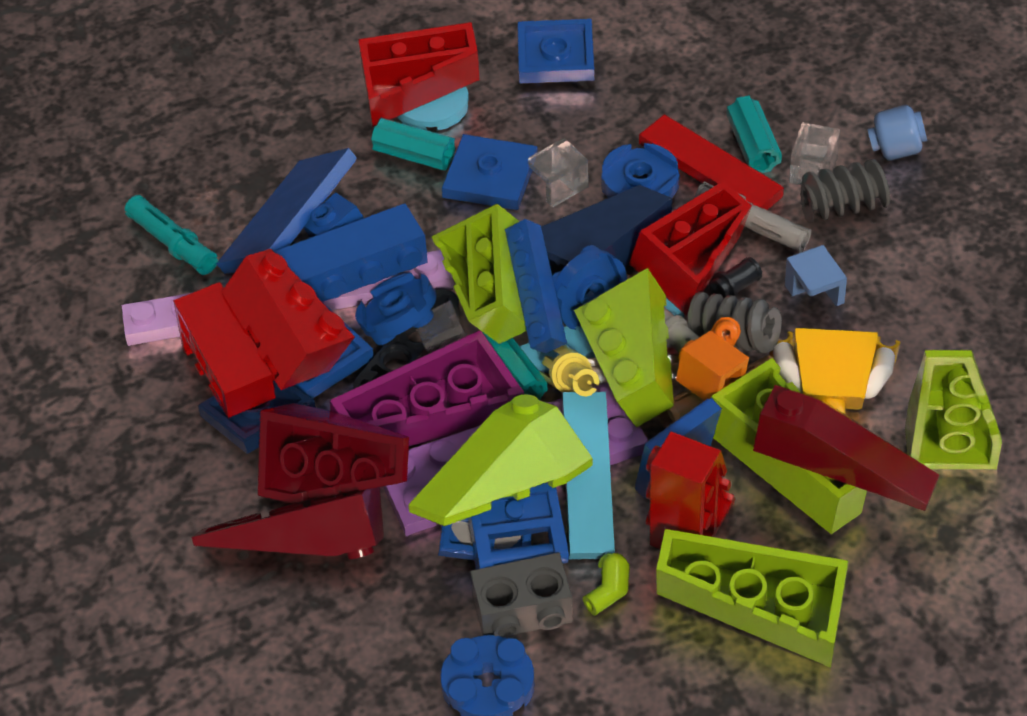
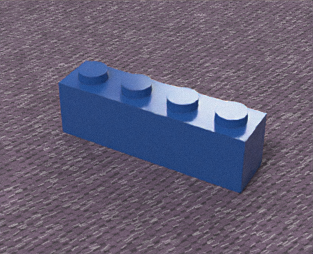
M406 203L274 251L286 260L288 267L302 282L314 289L316 296L322 302L428 263L425 234Z

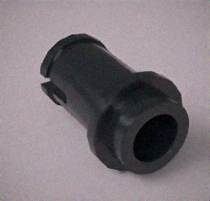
M746 257L742 262L726 272L718 271L713 274L712 280L709 282V289L712 294H721L723 298L728 295L736 296L737 298L739 291L762 278L761 267L755 259Z

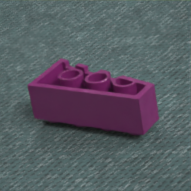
M479 330L331 399L330 411L408 436L409 446L439 440L480 426L496 409L510 402L514 397L521 394L524 395V391L482 331Z

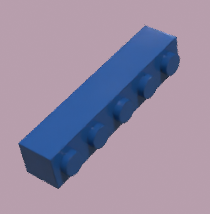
M524 219L505 229L530 348L548 353L567 344L541 225Z

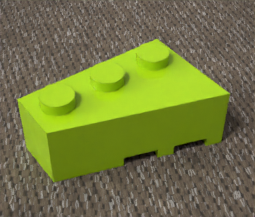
M495 204L431 237L434 244L442 252L444 257L443 265L453 277L456 284L453 286L468 321L500 344L527 330L505 229L520 221L499 204Z
M648 268L574 310L617 403L636 427L674 406L671 361L667 355L666 339H669V331L665 324L664 306H667L666 294Z

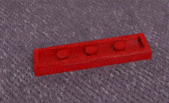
M665 114L639 134V144L644 147V143H649L667 149L675 156L678 162V169L702 184L705 181L715 186L724 181L737 193L745 196L746 201L766 210L770 209L783 197V186Z

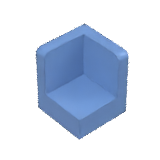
M824 245L787 258L785 287L792 296L807 292L810 296L826 292L836 307L845 303L847 277Z

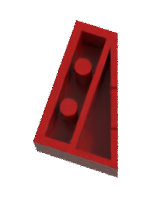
M472 22L358 39L372 127L378 124L380 118L391 120L480 80L478 50Z
M722 181L641 230L629 264L637 272L648 268L666 294V298L687 316L694 295L705 290L713 274L717 272L739 240L752 205L727 183Z
M272 249L247 255L221 291L245 331L252 329L261 345L257 352L262 360L270 359L279 375L275 382L280 390L329 372L355 338L346 328L341 317L331 312L316 296L314 289L302 282L288 267L286 260Z
M218 282L175 299L173 302L182 349L187 356L194 353L198 360V363L195 364L197 372L200 376L206 375L210 382L208 386L211 393L227 417L230 418L275 399L273 381L278 377V374L270 359L262 360L257 352L260 342L252 329L250 331L243 329L221 292L224 289L222 284Z
M670 431L662 446L656 445L652 449L646 465V470L651 472L650 482L646 491V498L650 499V509L646 517V525L650 526V545L661 549L665 529L714 537L736 500L733 494L728 493L731 487L730 480L722 478L727 472L722 451Z

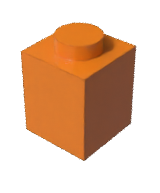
M710 330L698 339L688 341L682 347L678 355L679 366L676 381L705 401L710 399L713 394L744 376L747 371L749 357Z

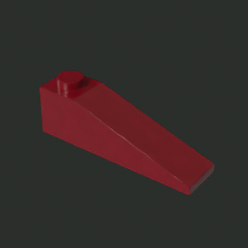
M775 385L760 413L753 451L926 511L940 475L825 401Z
M292 403L261 410L258 496L288 503H297L407 482L409 437L330 410Z
M380 487L316 498L311 501V506L304 507L303 502L288 503L271 510L268 517L262 518L261 513H255L207 527L191 537L193 545L333 557L347 553L348 559L361 558L374 553L373 546H377L384 538Z

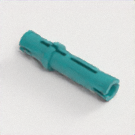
M135 195L128 200L124 208L126 211L125 215L166 245L169 253L174 258L184 260L201 275H207L215 269L218 262L216 257L218 255L201 244L194 232L178 226L141 195Z

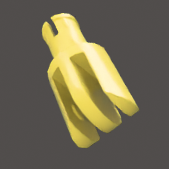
M567 345L554 350L560 354L556 358L544 356L542 364L550 369L549 374L539 372L547 383L562 393L575 392L580 396L586 397L596 392L597 389L592 387L591 383L599 385V377L592 370L591 364L585 356Z

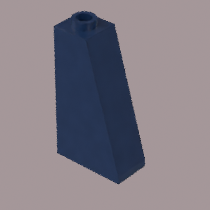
M638 185L542 226L552 276L562 271L573 258L589 245H594L600 250L609 252L620 260L624 267H627L640 231L672 212V198Z

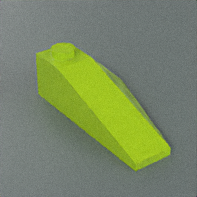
M925 350L908 402L905 436L907 454L930 469L997 470L1002 437L972 350Z
M521 394L496 409L409 503V512L446 526L491 510L492 501L500 498L513 496L518 501L530 496V488L548 482V485L552 488L566 484L593 466V458L557 406L540 401L533 395Z

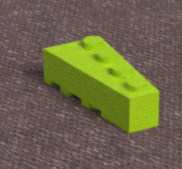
M771 358L711 396L722 408L713 439L826 531L833 534L862 513L867 491L753 451L760 413L774 386L778 385L801 393L793 382L786 383L779 374L780 366Z
M665 529L656 568L657 594L831 668L845 589L848 560Z

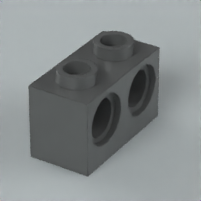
M560 552L470 571L472 595L482 635L512 638L520 633L539 629L553 630L563 624L573 622L572 594ZM540 595H551V596L541 597ZM497 604H506L504 606H494Z

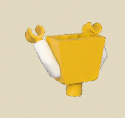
M795 328L794 340L793 332L788 331L787 339L778 340V343L769 352V355L780 366L779 374L786 383L793 382L801 394L825 401L845 414L846 409H862L864 399L876 397L892 375L900 348V341L895 340V345L885 346L880 342L881 336H878V332Z

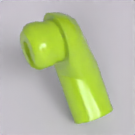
M607 553L600 558L598 567L602 568V584L583 596L584 605L595 616L624 597L628 592L630 566L626 558L619 553Z

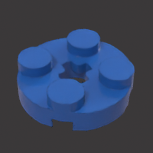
M644 143V149H632V144L623 145L610 152L603 161L601 189L608 198L638 185L673 198L679 189L680 173L678 171V162L670 151L661 146ZM647 174V178L643 179L633 177V175L642 176Z
M589 245L573 258L562 271L552 276L562 322L570 329L576 330L575 327L581 325L574 312L575 309L627 280L626 269L620 260L607 251L600 250L594 245Z
M403 273L376 286L370 292L373 299L366 307L361 301L355 313L356 320L365 335L371 337L377 345H384L393 340L396 335L412 327L420 328L427 325L434 317L431 308L436 302L437 294L426 275L421 274V278L415 279L412 273Z
M494 635L461 638L455 641L451 646V653L444 660L441 669V686L444 700L449 707L451 704L454 709L459 711L460 716H513V712L520 709L523 704L526 707L533 696L535 680L532 661L526 654L522 642L514 638ZM484 673H493L499 676L500 679H494L492 686L485 687L482 685V680L477 679V677Z

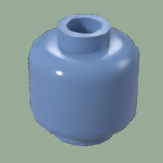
M902 105L876 113L874 116L875 127L867 129L873 152L881 150L883 157L888 161L916 155L921 152L922 143L928 141L921 112H914L909 105Z

